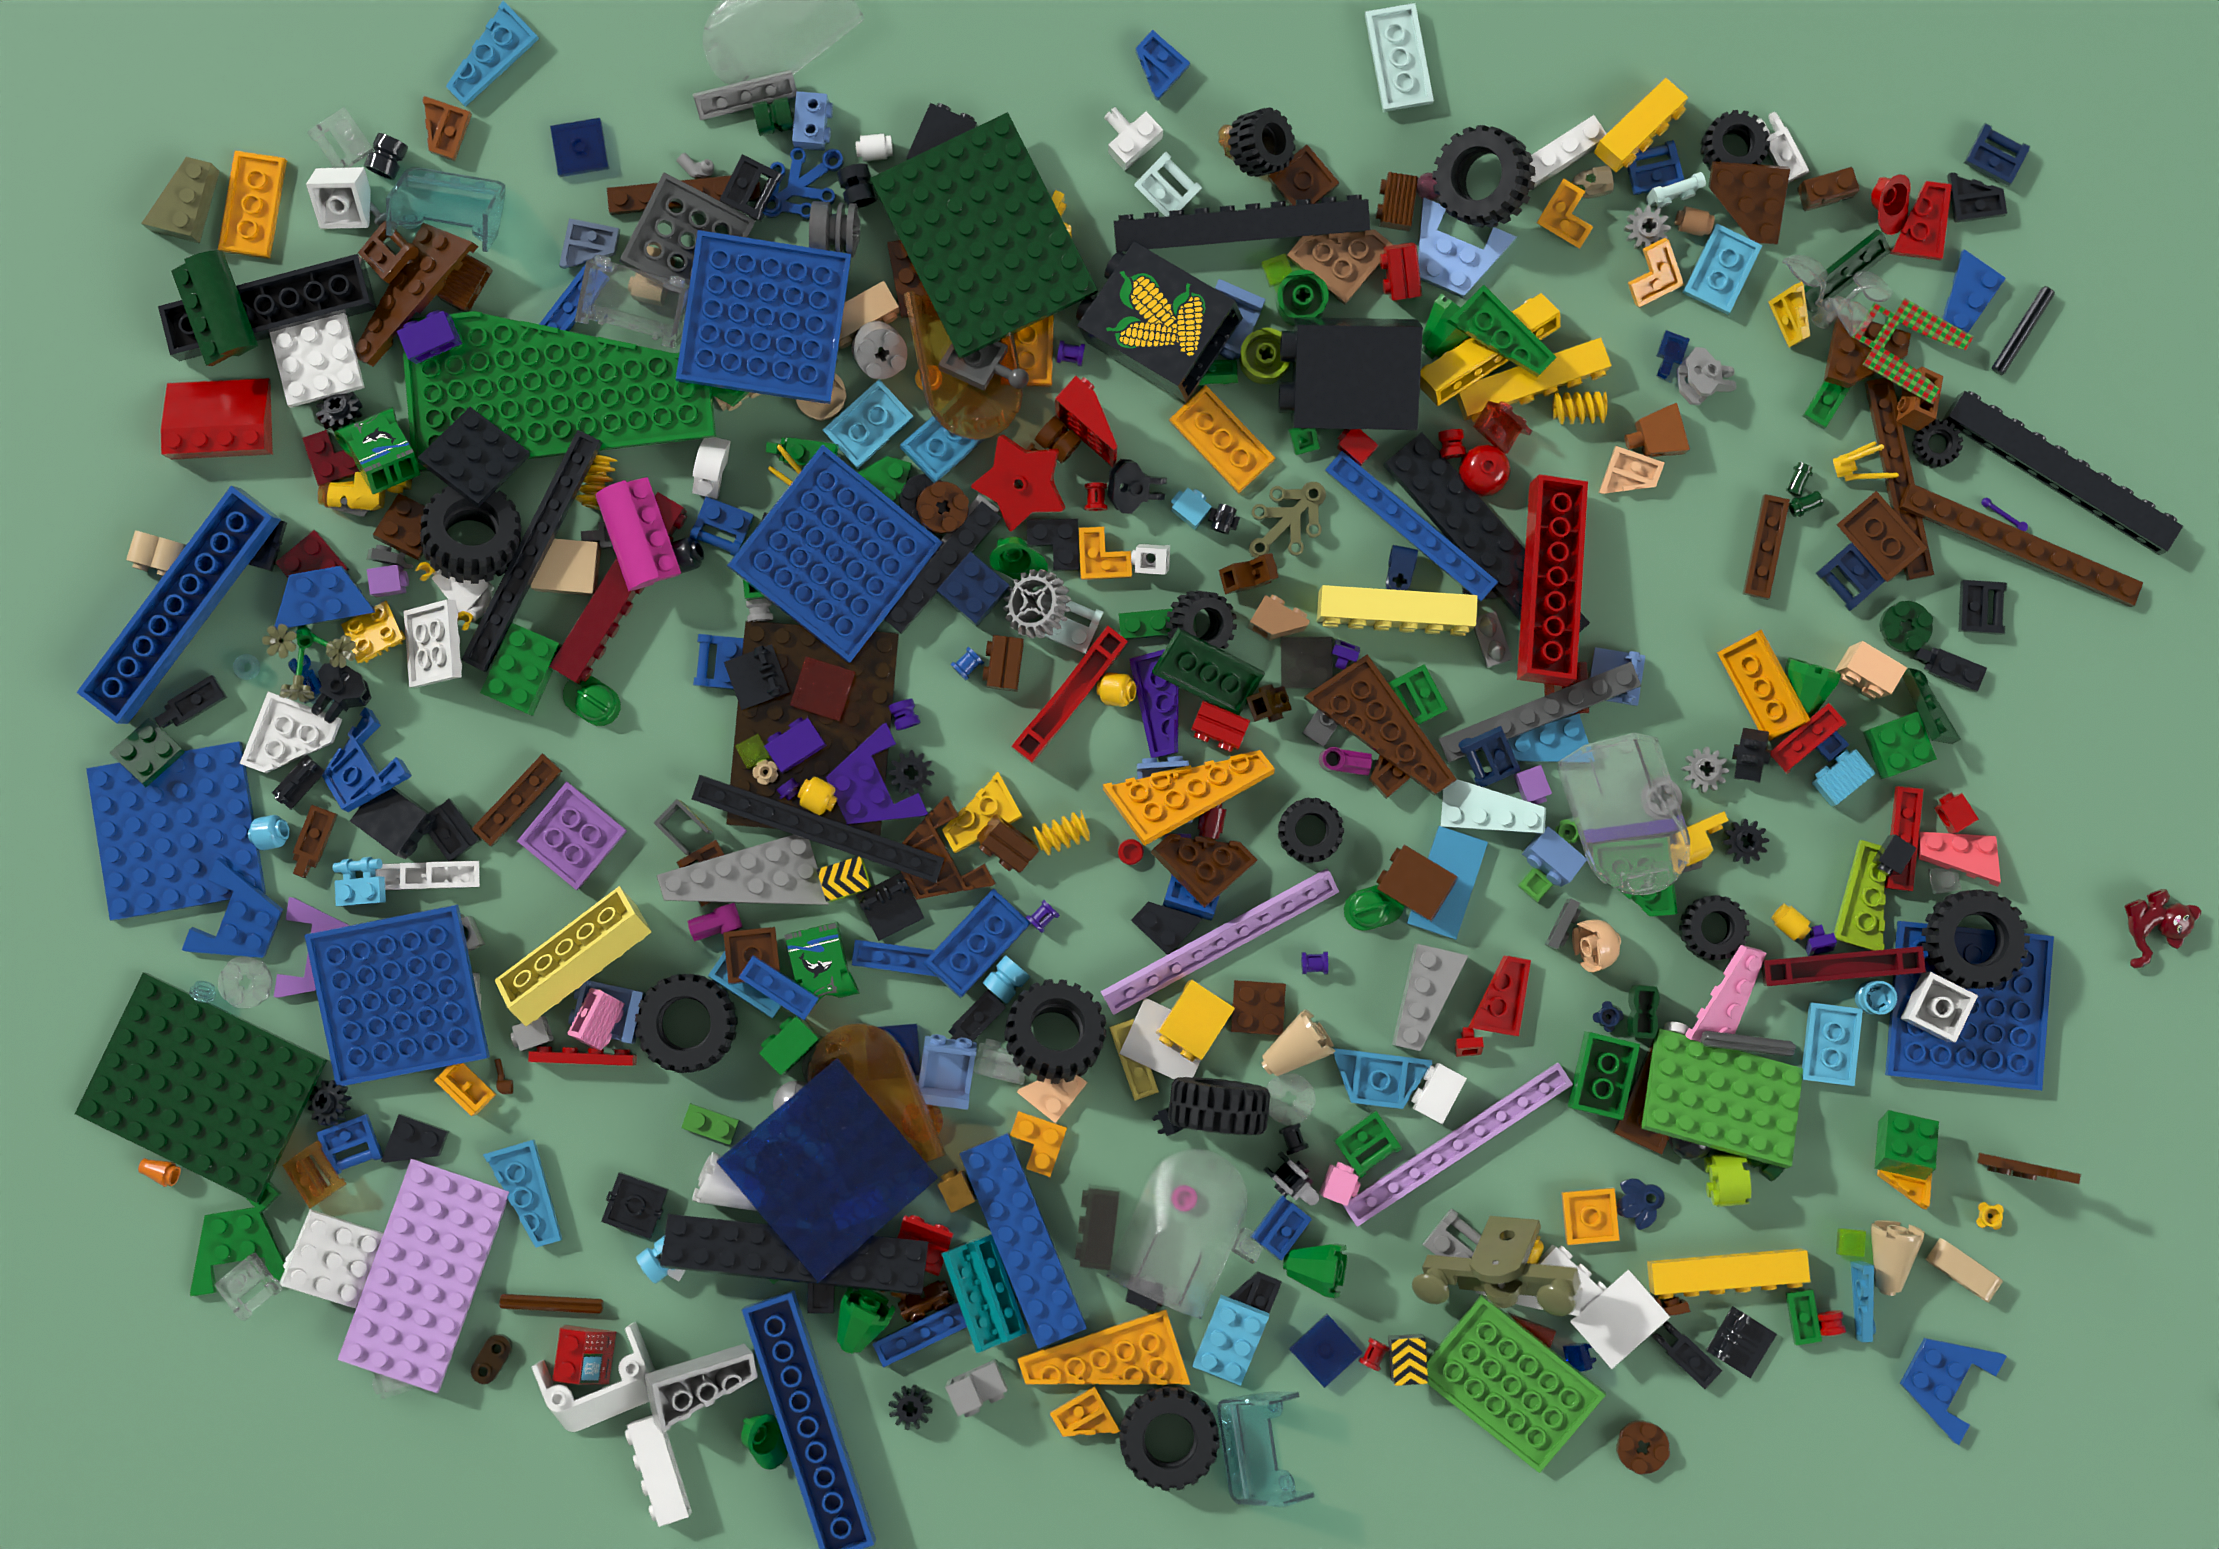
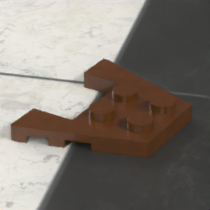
M949 796L944 797L902 842L903 844L945 858L937 883L901 871L916 899L989 887L996 884L986 864L961 875L936 828L959 816Z
M1983 1153L1978 1155L1977 1163L1988 1165L1987 1171L2011 1175L2013 1170L2012 1176L2036 1181L2037 1176L2080 1184L2081 1174Z

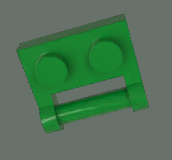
M1425 664L1388 682L1413 717L1398 688L1402 684L1406 685L1421 714L1415 718L1413 717L1418 725L1448 710Z
M1376 1110L1333 1140L1360 1179L1366 1175L1367 1170L1394 1151L1398 1153L1402 1150L1401 1145ZM1384 1137L1386 1138L1388 1144L1361 1163L1357 1161L1356 1157Z

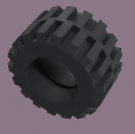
M1270 107L1262 108L1237 117V120L1233 121L1231 124L1232 129H1229L1230 139H1228V145L1231 147L1229 152L1234 157L1233 162L1235 165L1240 166L1239 170L1241 172H1246L1250 177H1260L1284 170V168L1290 165L1289 161L1293 160L1294 155L1292 152L1295 151L1296 147L1293 141L1295 140V135L1292 134L1291 124L1287 123L1285 115L1281 116L1280 111L1273 110Z
M1732 110L1730 114L1725 112L1720 118L1717 117L1702 138L1701 144L1703 146L1700 149L1701 154H1705V157L1702 159L1704 164H1710L1708 168L1710 172L1712 161L1760 165L1768 154L1767 149L1770 147V141H1767L1770 135L1768 131L1763 130L1766 126L1764 122L1758 123L1756 121L1758 116L1754 114L1750 117L1748 116L1749 111L1745 110L1741 114H1739L1738 110ZM1727 134L1740 136L1746 142L1747 155L1734 156L1728 153L1723 146V136Z
M1196 590L1186 592V595L1181 594L1177 597L1179 602L1171 604L1173 610L1172 612L1168 611L1166 616L1170 617V622H1166V628L1171 630L1167 633L1169 638L1172 639L1178 628L1198 637L1193 629V621L1196 614L1204 609L1209 616L1210 622L1207 632L1200 639L1219 649H1226L1229 646L1227 641L1233 640L1235 635L1232 634V630L1237 629V624H1233V620L1237 618L1236 613H1231L1233 606L1230 603H1226L1227 599L1225 597L1218 596L1214 592Z
M1309 797L1294 802L1283 812L1278 823V839H1280V845L1290 857L1292 856L1300 862L1313 863L1323 861L1336 852L1343 840L1344 828L1342 826V817L1339 816L1338 810L1330 805L1331 803L1322 801L1320 798ZM1304 816H1317L1325 825V837L1317 845H1305L1296 836L1297 822Z
M1713 895L1693 901L1692 905L1687 906L1685 909L1686 913L1681 916L1680 920H1683L1682 925H1679V931L1682 930L1683 936H1680L1681 940L1686 942L1687 945L1685 947L1688 951H1693V955L1702 957L1705 960L1731 958L1732 955L1736 954L1741 945L1745 946L1747 943L1745 937H1748L1750 931H1747V925H1750L1749 920L1745 919V910H1741L1738 902H1733L1731 898L1726 896ZM1709 913L1720 914L1727 923L1726 936L1719 943H1710L1703 936L1701 930L1702 921Z

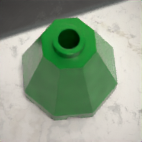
M1442 293L1434 302L1422 334V345H1424L1422 351L1432 359L1435 356L1442 357L1445 352L1453 350L1461 345L1463 341L1470 338L1469 335L1447 323L1460 307L1449 298L1447 299Z
M1788 657L1785 666V674L1809 718H1811L1838 685L1841 674L1837 671Z
M1335 1243L1293 1249L1289 1254L1285 1255L1283 1269L1287 1271L1288 1277L1324 1297L1337 1298L1341 1291H1336L1337 1286H1343L1348 1259L1346 1254H1342V1251L1347 1250V1245Z
M854 1288L847 1289L840 1303L837 1342L843 1351L849 1354L861 1353L888 1326L896 1308L893 1305L891 1308L887 1306L889 1300L884 1295L873 1290L859 1289L858 1291H853Z

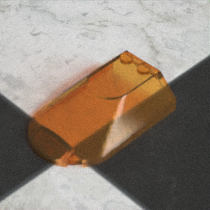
M914 291L905 293L904 297L924 396L934 418L951 433L967 439H986L1004 431L1010 426L1009 424L1020 410L1023 388L1016 389L1012 387L1008 379L994 373L986 389L981 390L940 371L939 363L950 347L951 341L928 295L914 294ZM1014 334L998 342L1008 346V352L1000 365L1014 370L1019 368Z
M858 1023L839 1027L828 1033L818 1043L813 1058L809 1062V1088L848 1192L946 1155L908 1058L901 1045L893 1036L876 1026Z

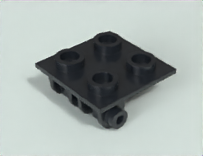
M772 644L765 647L764 645L756 647L752 652L724 662L741 710L790 692Z
M902 873L856 895L859 905L864 911L878 941L924 919L922 911Z
M1732 1306L1706 1351L1748 1378H1751L1777 1334Z

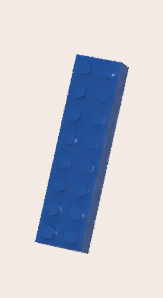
M1009 1132L961 1151L959 1153L1037 1348L1039 1349L1087 1329L1086 1322Z

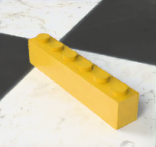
M1542 293L1528 299L1523 305L1511 311L1539 340L1561 327L1560 311ZM1470 337L1463 341L1461 345L1445 352L1442 357L1421 369L1420 389L1438 407L1509 360Z
M1600 337L1554 353L1557 358L1538 377L1517 366L1476 381L1455 395L1464 421L1472 419V422H1476L1486 418V413L1495 410L1496 414L1511 409V404L1519 402L1520 405H1524L1534 401V396L1543 394L1544 397L1559 392L1558 388L1567 385L1569 389L1582 384L1583 379L1591 377L1592 380L1604 377L1606 371L1612 365L1602 338Z
M1802 1248L1647 1261L1650 1293L1658 1295V1299L1673 1298V1293H1683L1685 1297L1699 1296V1291L1708 1290L1709 1294H1724L1725 1289L1735 1288V1292H1749L1751 1287L1761 1286V1290H1774L1780 1284H1787V1288L1803 1287L1804 1282H1810L1808 1252Z

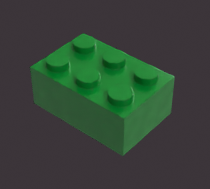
M511 623L480 693L533 716L554 670L549 666L562 645Z
M1584 1031L1567 1107L1623 1120L1640 1044Z

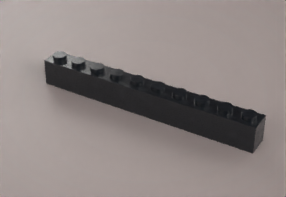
M1362 194L1346 195L1347 200L1337 201L1336 196L1322 197L1320 203H1311V199L1296 200V205H1286V201L1270 202L1271 207L1261 208L1260 203L1245 204V209L1235 210V205L1220 206V211L1210 212L1209 207L1195 208V213L1184 214V209L1169 211V216H1159V212L1144 213V218L1135 219L1133 214L1118 215V220H1113L1116 252H1125L1129 250L1133 242L1140 244L1146 249H1160L1369 231L1368 199H1362Z
M1963 391L1960 393L1943 418V420H1948L1947 424H1955L1954 429H1959L1968 438L2157 555L2169 551L2183 528V525L2177 522L2178 519L2175 516L2155 509L2156 506L2146 499L2141 500L2134 496V492L2128 487L2118 486L2113 483L2112 478L2107 474L2097 473L2092 470L2090 464L2086 461L2071 457L2065 448L2050 444L2046 441L2047 438L2044 435L2029 431L2025 428L2023 422L2015 418H2008L1999 407L1987 405L1974 392Z

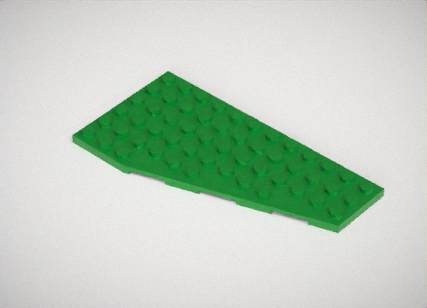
M477 311L449 314L461 339V345L418 364L408 360L403 348L410 441L420 472L429 470L418 463V457L469 407H472L530 452L528 459L565 455L577 430L602 441L603 443L599 451L716 437L712 387L676 381L679 353H671L627 342L560 330L545 325L497 317ZM427 317L413 318V319H410L408 322H411V321H418V322H419V321H421V320H423V319H426Z

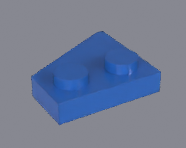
M1154 30L1136 47V54L1154 98L1158 101L1190 66V62Z

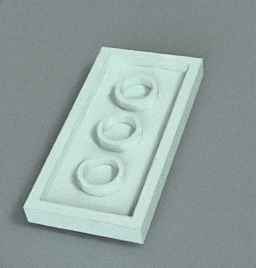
M1416 4L1366 11V25L1383 112L1433 104V94Z

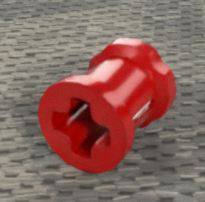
M1099 482L1084 484V488L1087 490L1085 510H1108V506L1105 504L1107 484ZM1095 492L1097 493V502L1095 501Z
M1370 1337L1368 1340L1370 1344L1364 1356L1360 1357L1358 1361L1379 1372L1381 1369L1379 1365L1385 1353L1389 1352L1391 1348Z

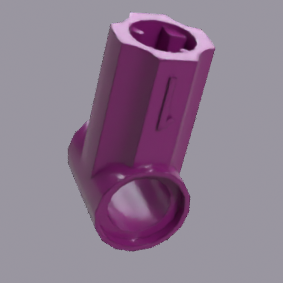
M1330 747L1320 754L1319 764L1326 771L1369 776L1372 754ZM1329 752L1334 753L1338 758L1335 766H1330L1326 761V755Z
M735 903L718 907L711 913L687 921L694 942L719 933L722 935L723 932L735 931L743 927Z

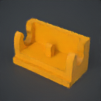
M464 1063L448 1066L434 1080L471 1116L477 1115L496 1095Z

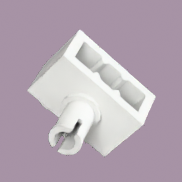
M1114 107L1111 109L1112 113L1108 112L1104 117L1119 133L1108 144V153L1126 171L1163 138V129L1147 112L1142 114L1136 121L1129 123L1118 109Z

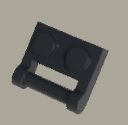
M742 154L720 198V202L748 215L756 221L762 222L766 205L777 183H781L784 176ZM761 175L768 177V180L753 208L747 204Z
M1975 580L1960 581L1958 632L2004 635L2006 627L2003 626L2004 592L2007 591V583ZM1988 591H1994L1992 625H1987Z

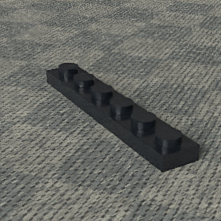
M981 501L964 523L920 571L884 620L902 634L938 593L937 589L970 552L973 553L1000 522L1002 517Z

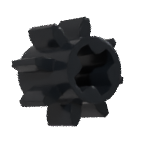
M1219 504L1218 509L1212 508L1208 517V521L1212 522L1211 529L1227 535L1230 529L1236 531L1240 517L1235 516L1237 509L1225 504Z

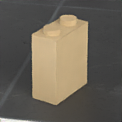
M554 539L531 584V588L538 592L593 596L598 587L601 556L600 544L598 542Z

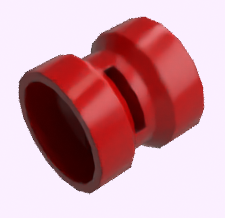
M1449 429L1438 432L1439 441L1442 443V449L1440 450L1441 458L1454 459L1466 455V448L1462 445V439L1464 438L1463 429Z

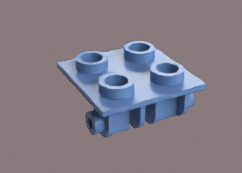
M1595 647L1590 678L1632 662L1641 683L1645 655H1640L1639 652L1634 651L1627 653ZM1641 687L1606 701L1638 706Z

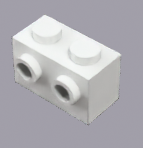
M1436 1063L1435 1066L1430 1065L1423 1079L1427 1081L1423 1089L1418 1088L1411 1102L1415 1103L1412 1107L1414 1110L1443 1124L1467 1078L1440 1063Z

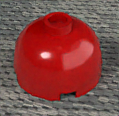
M1480 445L1469 450L1462 458L1459 466V475L1465 485L1481 497L1492 496L1502 490L1508 482L1511 472L1510 462L1506 454L1498 447L1491 445Z

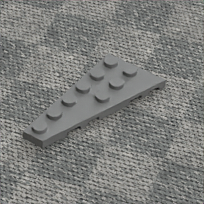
M797 835L787 836L657 875L664 901L829 905L826 902L816 870L818 867L810 841Z

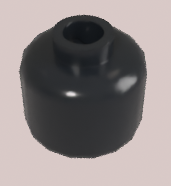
M686 537L671 542L681 574L700 567L704 559V551L697 540L694 541L692 538Z

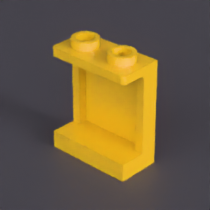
M1189 980L1183 988L1184 991L1155 1033L1160 1036L1158 1039L1160 1042L1170 1048L1175 1045L1182 1050L1180 1055L1193 1062L1195 1059L1201 1061L1235 1008L1195 981Z

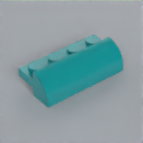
M992 1234L963 1243L942 1253L976 1353L983 1352L1000 1343L1008 1342L1027 1333Z

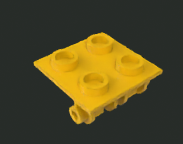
M387 600L374 606L375 613L356 616L341 624L345 635L350 636L351 641L356 643L352 652L355 653L357 663H363L364 661L368 663L369 660L378 656V654L380 656L383 655L382 650L388 652L390 651L389 646L393 648L399 644L401 645L403 640L406 639L404 632L397 625Z

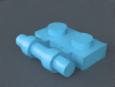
M363 857L358 861L343 859L341 862L333 864L334 873L343 874V880L335 881L336 906L386 902L385 877H376L375 869L382 868L383 863L380 858ZM356 871H362L363 878L356 879Z

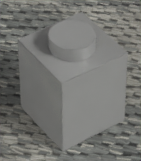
M540 1016V1018L528 1026H525L523 1023L512 1026L511 1040L514 1047H519L520 1051H526L554 1041L546 1016Z

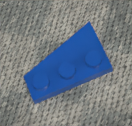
M1964 249L1960 254V262L1954 275V283L1942 319L1968 333L2006 277Z

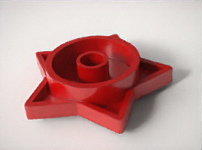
M1000 435L997 440L993 467L976 480L971 487L998 503L1008 530L1010 532L1013 531L1032 512H1061L1066 508L1054 484V472L1059 449L1030 451L1024 449L1007 436ZM1018 479L1023 482V486L1019 484Z

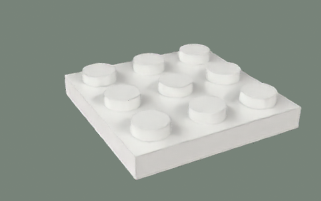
M345 313L270 332L287 405L290 408L325 399L334 394H344L365 388Z
M443 600L404 611L409 687H422L462 677L456 600Z
M310 1209L281 1278V1286L356 1308L384 1233Z

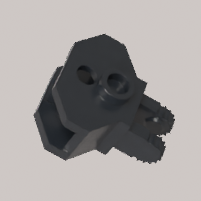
M1120 459L1109 471L1107 497L1116 510H1119L1121 513L1132 514L1142 502H1148V499L1165 500L1164 493L1158 491L1149 492L1150 484H1166L1167 478L1149 476L1143 473L1139 465L1133 460Z
M324 663L318 671L322 685L319 690L321 695L312 706L311 711L313 714L319 715L330 702L333 703L324 716V721L330 724L336 720L342 710L347 712L349 708L362 707L368 704L372 698L368 683L363 680L360 673L347 665L340 668L339 666L333 667L330 663Z
M1743 728L1740 744H1735L1732 759L1737 760L1734 779L1755 781V783L1761 782L1764 764L1769 765L1771 750L1767 749L1768 731Z
M1280 1151L1278 1156L1285 1161L1275 1173L1268 1167L1264 1169L1277 1183L1274 1188L1284 1197L1288 1194L1295 1200L1300 1197L1304 1202L1312 1206L1318 1203L1319 1194L1310 1186L1314 1181L1307 1176L1310 1170L1299 1160L1293 1163Z

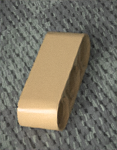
M1939 1238L1925 1259L1988 1303L2003 1282L1998 1276L1942 1238Z

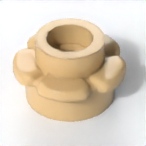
M760 760L757 762V766L753 768V776L757 778L758 783L767 785L769 782L772 783L777 779L778 767L773 761ZM768 770V773L764 774L763 771Z

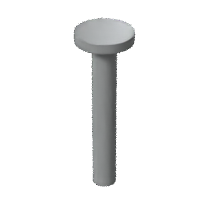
M370 201V211L376 217L374 222L376 225H381L389 216L387 213H380Z

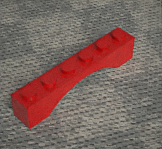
M1107 626L1054 696L1013 743L1012 749L1033 764L1126 648L1128 641L1111 627Z

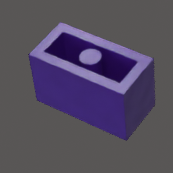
M433 311L426 316V319L419 322H408L403 326V329L397 331L408 360L418 364L462 344L452 317L445 311Z
M802 717L798 718L789 725L791 729L783 734L779 731L767 739L769 743L764 747L783 774L827 746L809 718L805 720Z

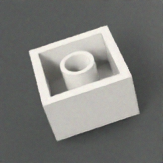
M1924 972L1921 974L1900 1019L1946 1042H1956L1978 995L1932 972Z

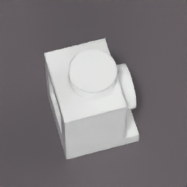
M1139 544L1136 550L1132 551L1131 563L1135 565V573L1166 575L1170 564V545ZM1149 553L1154 554L1156 557L1155 561H1149L1147 555Z

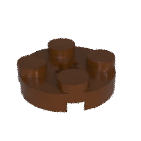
M935 482L920 493L916 507L923 526L932 532L940 534L951 532L964 523L968 515L969 500L955 484ZM937 502H947L949 511L939 514V508L936 506Z
M1636 1420L1624 1426L1619 1433L1616 1452L1619 1460L1629 1470L1637 1474H1650L1659 1470L1670 1456L1669 1441L1665 1432L1659 1426L1651 1422ZM1641 1440L1644 1443H1649L1648 1452L1645 1454L1636 1451L1639 1447L1638 1442Z

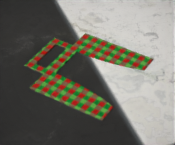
M1906 298L1903 299L1895 314L1874 302L1853 335V338L1872 348L1862 365L1933 404L1941 390L1911 365L1885 350L1884 346L1899 323L1931 339L1962 350L1967 349L1974 336ZM1880 312L1889 318L1873 342L1862 335L1876 313Z

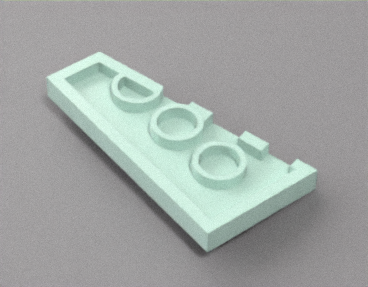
M1458 779L1443 789L1442 827L1545 833L1546 808Z

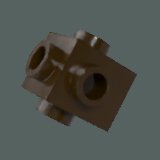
M1273 684L1258 688L1259 693L1247 697L1254 722L1268 719L1269 723L1284 718L1283 713L1292 710L1284 686L1274 688Z

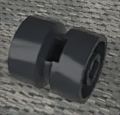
M377 133L373 142L375 152H369L363 166L379 176L395 180L400 169L397 161L403 160L409 147L389 135Z
M853 164L842 168L836 173L840 187L845 189L843 197L847 209L850 203L857 204V209L869 206L878 200L873 184L869 183L871 181V174L868 164Z

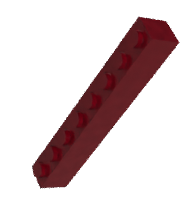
M657 492L655 499L670 542H673L674 538L672 535L677 528L681 529L687 520L685 514L687 511L683 506ZM617 558L549 666L579 685L582 681L586 682L593 672L591 666L596 659L600 660L607 648L604 645L609 637L613 638L620 628L618 624L623 615L626 617L633 607L632 600L636 593L640 595L645 588L628 591Z

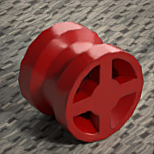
M1842 1310L1825 1311L1817 1314L1818 1320L1821 1322V1336L1846 1333V1326L1842 1324V1318L1844 1317Z

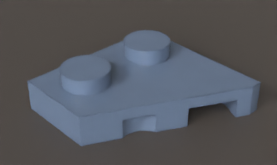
M569 218L559 264L560 268L566 269L587 263L588 260L592 262L616 255L621 230L616 227Z

